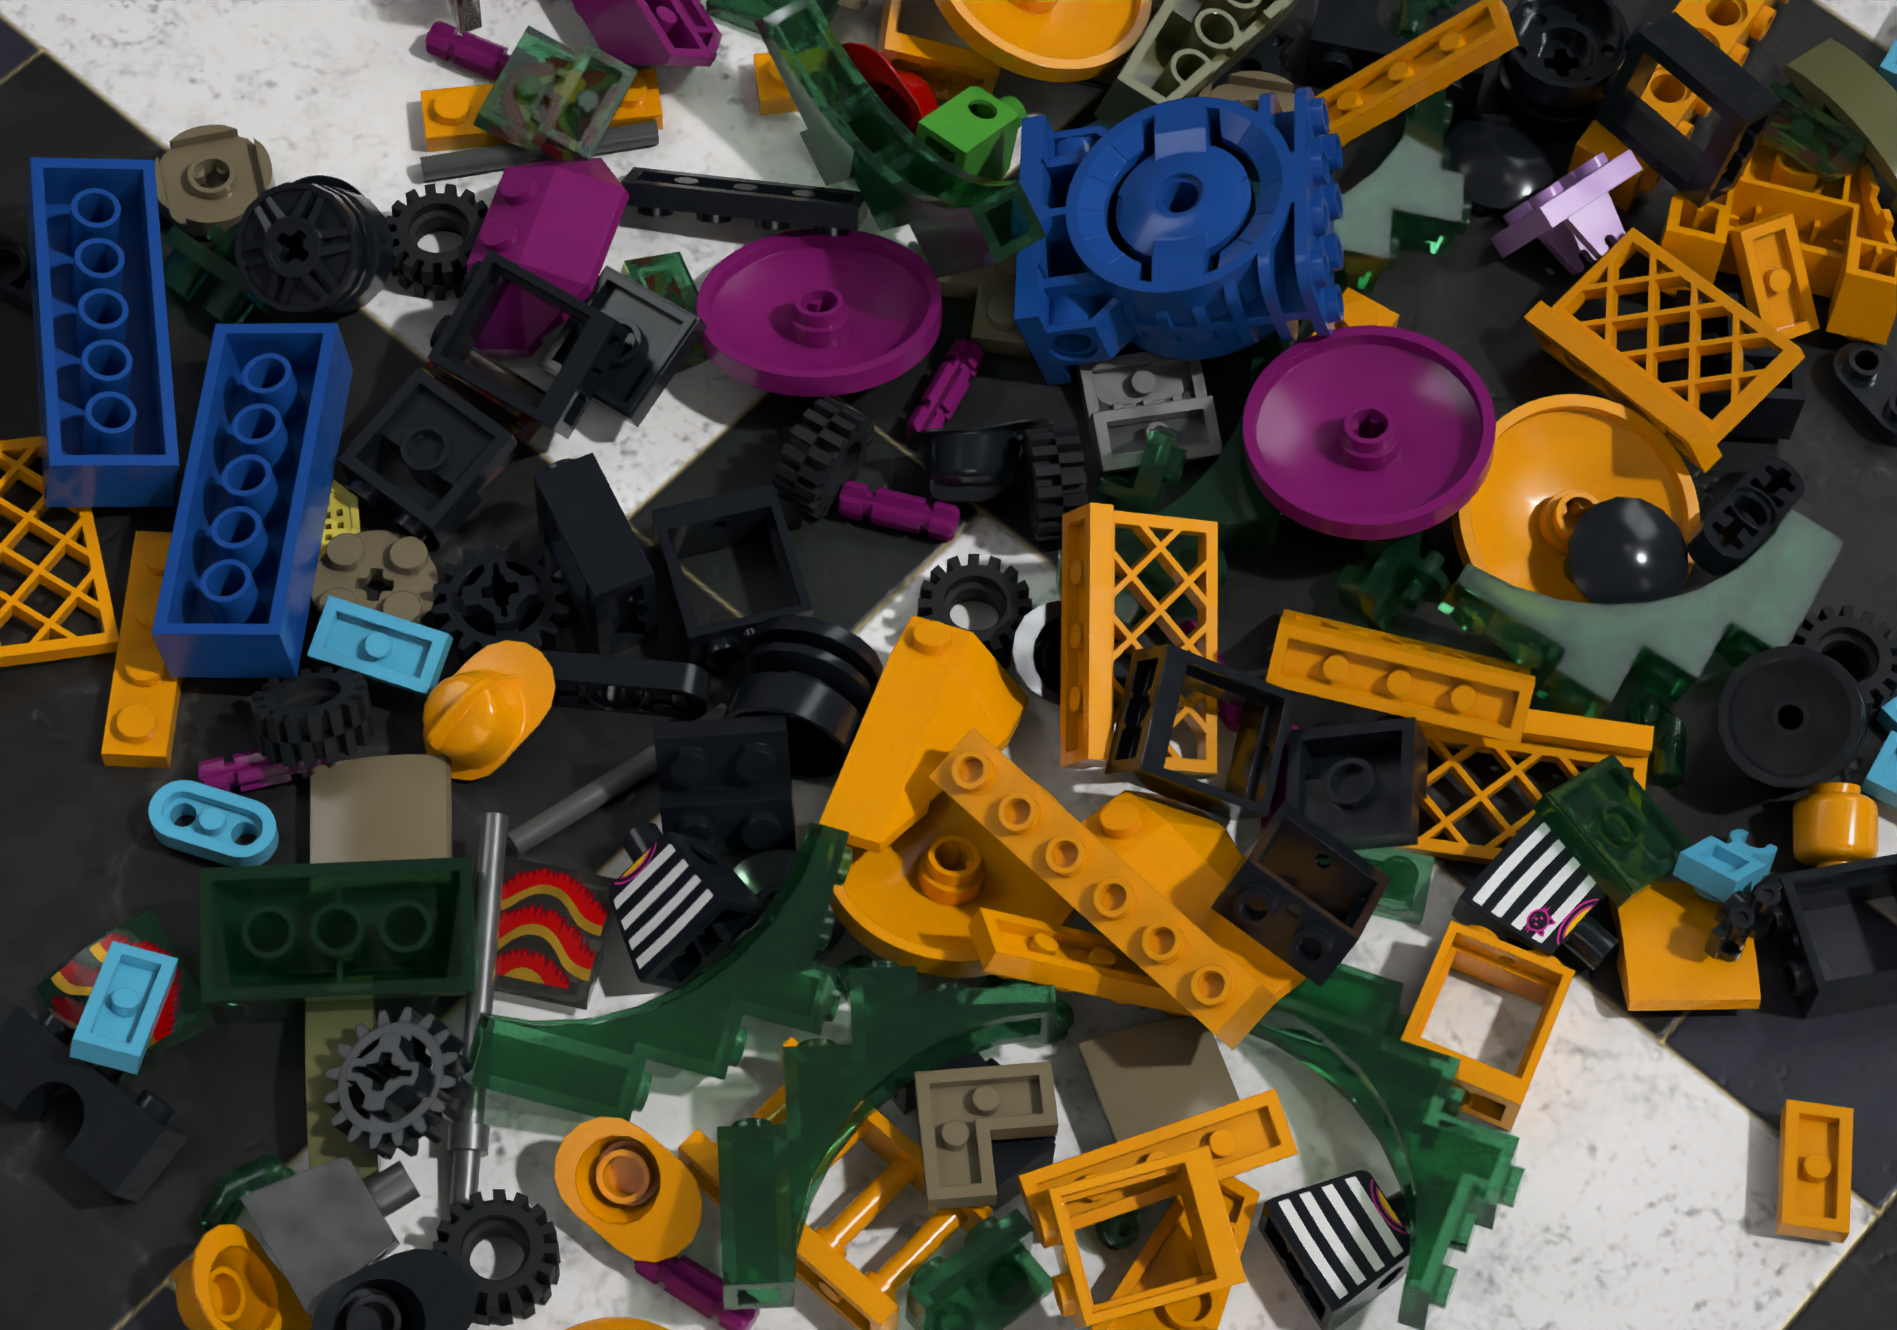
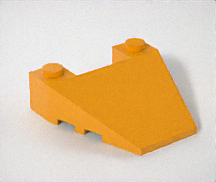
M1765 131V133L1781 136L1784 140H1792L1800 148H1805V151L1808 150L1809 154L1813 155V160L1819 164L1820 171H1815L1773 142L1762 137L1735 188L1701 208L1697 207L1679 190L1673 195L1658 245L1712 284L1714 283L1717 271L1739 276L1729 230L1780 212L1793 213L1811 293L1830 298L1826 331L1840 334L1854 342L1869 341L1886 346L1897 314V242L1891 231L1895 221L1889 209H1881L1877 200L1880 187L1869 162L1867 161L1858 167L1850 161L1844 152L1843 141L1833 139L1837 141L1836 144L1840 147V151L1844 152L1842 155L1844 157L1841 160H1843L1842 163L1846 164L1845 167H1848L1846 171L1851 172L1838 178H1833L1821 167L1816 149L1806 140ZM1661 268V273H1667ZM1687 286L1661 289L1660 291L1675 298L1677 290L1691 291V289Z

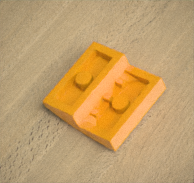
M1619 882L1611 884L1609 905L1620 945L1617 969L1628 1011L1759 1009L1761 995L1754 939L1749 936L1747 937L1743 953L1735 962L1724 961L1719 956L1713 959L1704 951L1711 930L1719 924L1715 921V916L1725 902H1715L1701 897L1694 891L1693 885L1687 882Z

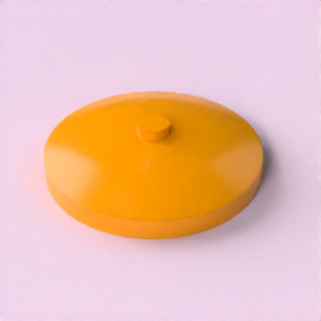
M934 0L941 14L954 31L982 56L1011 72L1050 82L1083 81L1097 77L1116 67L1126 58L1142 36L1148 24L1152 8V0Z
M1561 394L1542 397L1513 409L1496 422L1494 456L1485 481L1470 501L1452 515L1453 534L1457 551L1464 569L1479 593L1496 611L1518 627L1532 634L1560 642L1593 643L1610 640L1642 626L1659 613L1635 623L1625 622L1594 608L1578 591L1576 585L1566 578L1563 571V561L1568 554V542L1577 521L1597 503L1615 497L1641 498L1664 510L1679 527L1687 546L1689 536L1700 525L1699 502L1694 483L1684 461L1672 443L1658 428L1635 411L1619 403L1590 395ZM1688 552V575H1687L1686 580L1688 579L1689 574H1690V572H1691V570H1692V567H1693V565H1694V561H1693L1692 558L1690 557L1689 552Z
M1039 785L1045 792H1047L1054 800L1058 802V800L1052 794H1050L1045 788ZM945 791L929 802V809L926 815L880 853L830 838H823L821 877L826 897L833 912L848 932L862 945L880 957L906 969L929 975L953 978L993 975L983 971L968 929L979 907L1070 927L1077 913L1074 907Z

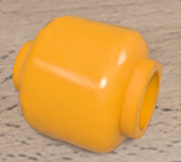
M1843 782L1814 784L1809 786L1808 795L1799 798L1794 803L1793 854L1798 862L1817 868L1877 857L1878 808L1873 799L1861 794V786Z

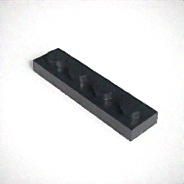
M633 167L621 181V184L629 194L626 206L638 207L637 212L639 214L650 217H666L672 215L673 211L696 213V219L706 223H728L732 221V217L754 219L755 225L763 229L784 230L790 228L791 224L814 226V232L820 235L845 236L849 234L850 230L858 231L867 216L869 192L640 167Z

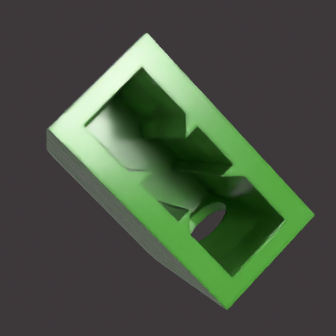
M970 86L918 122L903 201L949 232L954 229L1008 172L1018 128L1022 126V118L1027 117L1024 105L1012 95L1005 94L998 99L979 86Z

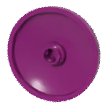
M814 228L801 229L771 235L745 245L724 258L711 270L700 287L696 303L697 316L707 326L700 337L701 345L713 363L722 371L744 384L788 396H838L867 390L889 382L909 371L929 353L939 336L942 326L941 289L937 277L928 264L916 253L893 240L855 230H850L849 234L845 236H825L814 232Z
M1376 325L1351 326L1334 329L1333 335H1314L1302 340L1282 352L1262 371L1248 395L1244 408L1243 449L1245 460L1255 484L1263 495L1278 510L1299 524L1327 535L1346 539L1384 540L1415 534L1443 522L1458 512L1477 493L1485 481L1494 456L1496 436L1495 411L1488 389L1481 377L1467 361L1449 347L1425 335L1406 329Z

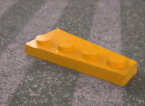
M1231 1177L1219 1181L1239 1256L1241 1257L1260 1192L1237 1178ZM1181 1195L1176 1196L1110 1300L1203 1274ZM1231 1286L1097 1323L1090 1330H1218Z

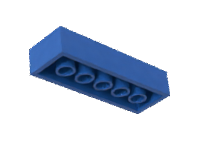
M30 157L26 213L45 507H173L179 472V454L155 161Z
M337 323L215 324L151 633L170 677L297 678L353 367Z

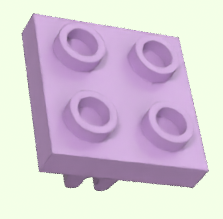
M1630 149L1611 161L1608 160L1604 152H1601L1503 215L1509 226L1491 237L1490 240L1501 257L1504 258L1535 238H1538L1570 274L1577 275L1584 270V264L1579 258V253L1583 254L1584 258L1593 264L1610 250L1605 243V238L1609 239L1610 243L1614 246L1626 234L1608 191L1641 171L1642 167Z

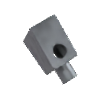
M344 1156L252 1191L240 1199L304 1310L313 1317L314 1311L326 1292L341 1280L383 1260L400 1245L385 1217L419 1198L420 1194L400 1160L368 1180L363 1181L348 1156Z

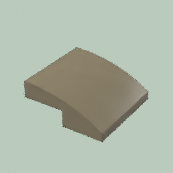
M432 754L374 756L331 762L310 769V884L321 894L381 880L394 891L453 877L451 760L447 756Z
M1181 1016L1149 1022L1078 1043L1080 1057L1114 1143L1240 1100L1213 1033L1197 1018Z

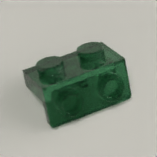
M1017 1208L1000 1221L995 1216H991L974 1227L963 1241L965 1247L946 1261L941 1256H937L926 1262L909 1280L911 1286L907 1290L905 1314L907 1321L915 1330H1003L1053 1291L1052 1278L1031 1255L1034 1227Z

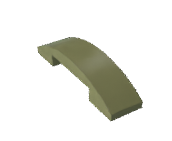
M1832 38L1825 40L1786 64L1782 71L1817 115L1829 109L1897 194V91L1862 58ZM1897 197L1894 199V201H1893L1892 204L1890 205V206L1892 207V209L1896 212V214H1897Z
M374 980L307 985L305 1006V1074L309 1169L340 1157L348 1156L363 1181H366L381 1172L379 1155L372 1150L365 1153L347 1140L348 1136L332 1125L331 1120L338 1112L324 1103V1096L338 1089V1085L325 1076L327 1069L342 1067L345 1058L336 1050L338 1045L341 1043L352 1047L355 1046L359 1041L355 1026L359 1023H362L371 1031L376 1029Z

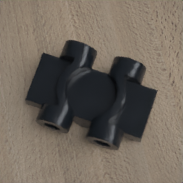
M1765 876L1753 887L1751 897L1741 890L1734 893L1717 912L1715 921L1719 924L1711 930L1704 951L1713 959L1719 956L1727 962L1737 961L1743 953L1748 936L1753 939H1761L1768 933L1776 912L1775 909L1778 907L1781 899L1782 885L1773 877Z

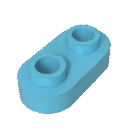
M177 780L162 786L153 795L149 804L148 813L156 838L169 848L237 869H250L260 866L268 861L277 849L279 834L275 817L266 805L257 800L195 781ZM184 815L196 818L192 824L185 827L174 824L179 817ZM244 834H252L257 837L253 843L242 846L235 843L237 838Z

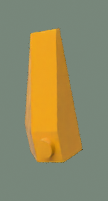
M912 615L888 658L820 818L817 835L880 853L928 813L929 802L944 791L929 778L930 774L972 728H975L1000 752L1008 746L1028 707L1029 697L973 632Z
M1124 790L1081 822L1254 976L1277 1000H1280L1307 979L1211 908L1243 856L1228 831L1203 811L1160 794Z

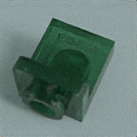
M1161 425L1151 429L1136 481L1104 474L1098 478L1095 491L1109 495L1106 504L1114 505V508L1125 512L1143 513L1144 506L1151 509L1157 507L1162 503L1167 483L1177 486L1187 457V450L1178 448L1182 432Z

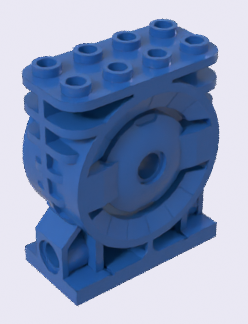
M1311 87L1297 88L1294 97V111L1288 112L1282 111L1278 98L1273 92L1260 94L1258 112L1242 105L1240 100L1230 101L1213 97L1180 98L1143 109L1124 119L1109 131L1101 125L1053 132L1046 115L1022 118L1014 320L1048 386L1072 383V365L1111 360L1129 342L1142 350L1165 358L1203 360L1241 351L1265 339L1275 331H1277L1281 341L1296 340L1298 336V320L1310 318L1318 336L1333 335L1334 323L1344 319L1341 289L1338 284L1334 285V271L1343 270L1344 265L1341 239L1338 233H1334V220L1343 218L1341 190L1339 184L1334 183V170L1342 169L1343 155L1338 134H1328L1329 114L1324 97L1315 98ZM1250 180L1260 183V197L1257 208ZM1121 238L1129 252L1138 261L1133 260L1118 249L1117 245ZM1218 262V268L1213 270V264ZM1142 264L1152 268L1151 282L1143 281L1145 270Z

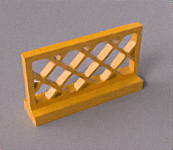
M1634 227L1552 307H1549L1540 300L1524 316L1533 335L1545 352L1608 400L1635 411L1651 422L1672 443L1680 455L1704 473L1722 457L1717 444L1805 358L1802 349ZM1637 251L1649 259L1648 276L1619 280V269ZM1661 268L1667 273H1661ZM1687 286L1691 289L1689 306L1660 310L1661 289ZM1648 291V312L1618 316V296ZM1606 298V318L1579 321L1573 316L1587 300ZM1702 298L1705 299V300H1706L1707 302H1709V303H1703V304H1702ZM1728 316L1733 320L1732 336L1701 340V323L1703 319ZM1690 321L1689 342L1659 346V326ZM1647 328V348L1620 352L1616 349L1617 332ZM1744 328L1747 331H1749L1750 334H1744ZM1605 334V340L1599 335ZM1771 347L1779 353L1764 369L1743 372L1744 350ZM1732 352V373L1700 378L1701 356ZM1689 358L1687 380L1666 383L1658 380L1659 362ZM1645 364H1646V370H1644V369H1643L1642 367H1640L1639 365H1645ZM1731 389V402L1713 420L1699 411L1701 393ZM1688 395V402L1680 396Z
M40 436L0 441V469L6 472L0 479V514L17 524L0 543V563L4 562L28 577L12 596L0 590V629L14 615L39 630L29 643L1 646L0 642V667L117 652L119 635L92 508L65 507L77 514L78 521L63 535L39 520L50 508L45 507L44 495L28 513L2 498L17 480L44 494L43 476L29 469V466L37 457H42ZM28 531L54 546L39 565L13 551V548ZM81 535L84 547L76 542ZM65 554H68L89 568L88 575L76 588L50 573ZM39 584L66 599L50 619L23 604ZM92 588L95 599L87 595ZM76 607H79L100 620L102 633L76 636L61 627V624Z
M1092 502L1062 514L1060 768L1082 770L1090 767L1106 768L1114 736V724L1118 719L1124 688L1114 677V661L1125 650L1132 657L1133 650L1143 649L1136 639L1154 621L1176 647L1217 662L1218 522L1115 511L1114 505ZM1115 528L1131 529L1148 549L1131 567L1115 551ZM1153 532L1165 534L1158 539ZM1178 534L1198 537V563L1188 573L1183 570L1165 548ZM1154 558L1176 583L1159 602L1137 577ZM1115 574H1116V575L1118 576V578H1119L1116 582H1115ZM1125 587L1128 588L1147 611V614L1130 631L1114 613L1115 596ZM1182 593L1186 595L1197 609V626L1187 636L1165 611ZM1114 636H1115V638L1119 641V642H1117L1115 645H1114ZM1194 691L1187 699L1180 694L1173 728L1184 719L1197 735V759L1181 758L1169 743L1164 768L1179 774L1201 776L1217 774V699ZM1114 700H1115V702L1118 704V706H1117L1115 709H1114Z
M1284 609L1277 630L1266 682L1300 693L1406 718L1415 717L1419 721L1520 744L1535 686V676L1531 675V666Z
M1529 709L1521 742L1516 744L1417 720L1428 740L1429 747L1443 762L1441 766L1427 775V788L1450 771L1472 799L1446 817L1427 794V798L1419 800V803L1436 825L1420 837L1418 836V845L1376 849L1489 865L1503 849L1499 847L1505 842L1509 843L1541 808L1605 882H1636L1648 757L1652 752L1654 726ZM1447 748L1461 751L1453 756ZM1476 752L1492 754L1507 772L1483 791L1460 765V763ZM1511 757L1525 760L1517 765ZM1539 761L1556 763L1571 781L1547 800L1524 774V772ZM1575 766L1589 769L1581 774ZM1603 770L1631 774L1629 796L1612 809L1606 805L1588 783V781ZM1514 780L1536 808L1510 826L1489 798ZM1578 789L1600 818L1575 835L1553 807ZM1478 806L1501 833L1485 846L1468 844L1453 826V824ZM1625 810H1627L1626 827L1617 818ZM1607 824L1624 845L1622 865L1597 862L1582 842ZM1443 832L1450 841L1434 838Z

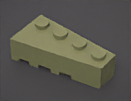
M1163 0L1093 115L1114 127L1124 119L1150 106L1180 98L1198 97L1204 87L1211 82L1213 85L1285 21L1300 0Z

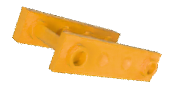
M791 1036L782 1045V1073L789 1079L726 1141L717 1139L715 1142H712L697 1128L678 1147L679 1160L685 1164L696 1178L699 1190L856 1330H898L900 1306L896 1303L898 1301L896 1292L959 1227L979 1244H982L990 1236L993 1210L989 1206L937 1210L876 1273L868 1271L865 1275L862 1274L845 1259L847 1256L845 1247L909 1183L925 1196L921 1149L840 1079L838 1068L824 1052L815 1047L807 1050ZM810 1096L839 1122L776 1184L768 1182L762 1186L745 1171L747 1168L745 1160ZM858 1140H861L883 1159L888 1166L826 1228L818 1226L815 1230H812L795 1215L797 1210L794 1204Z

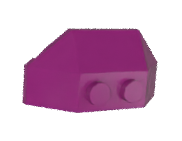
M571 0L575 11L582 17L598 43L601 53L608 59L610 64L656 67H710L716 59V52L722 35L700 0Z
M602 158L548 159L506 167L466 263L467 272L475 262H483L488 251L491 250L584 302L593 292L628 202L629 194ZM510 283L476 341L474 350L479 357H531L543 345L541 339L562 325L569 316Z

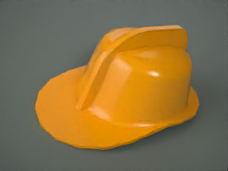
M505 640L487 645L473 655L453 676L445 678L432 689L424 704L422 718L424 724L422 735L427 754L445 755L451 760L452 779L474 781L490 776L506 762L520 744L540 725L552 706L556 689L553 668L543 653L526 642Z
M604 1116L580 1123L564 1137L555 1156L554 1179L561 1199L576 1216L587 1223L614 1248L634 1260L659 1262L677 1256L693 1241L701 1224L703 1205L697 1180L685 1164L641 1127L623 1118Z
M235 1224L216 1225L203 1234L194 1250L193 1258L179 1264L172 1273L176 1284L177 1309L184 1325L189 1330H311L312 1322L310 1315L304 1310L287 1278L271 1261L254 1236L249 1231Z

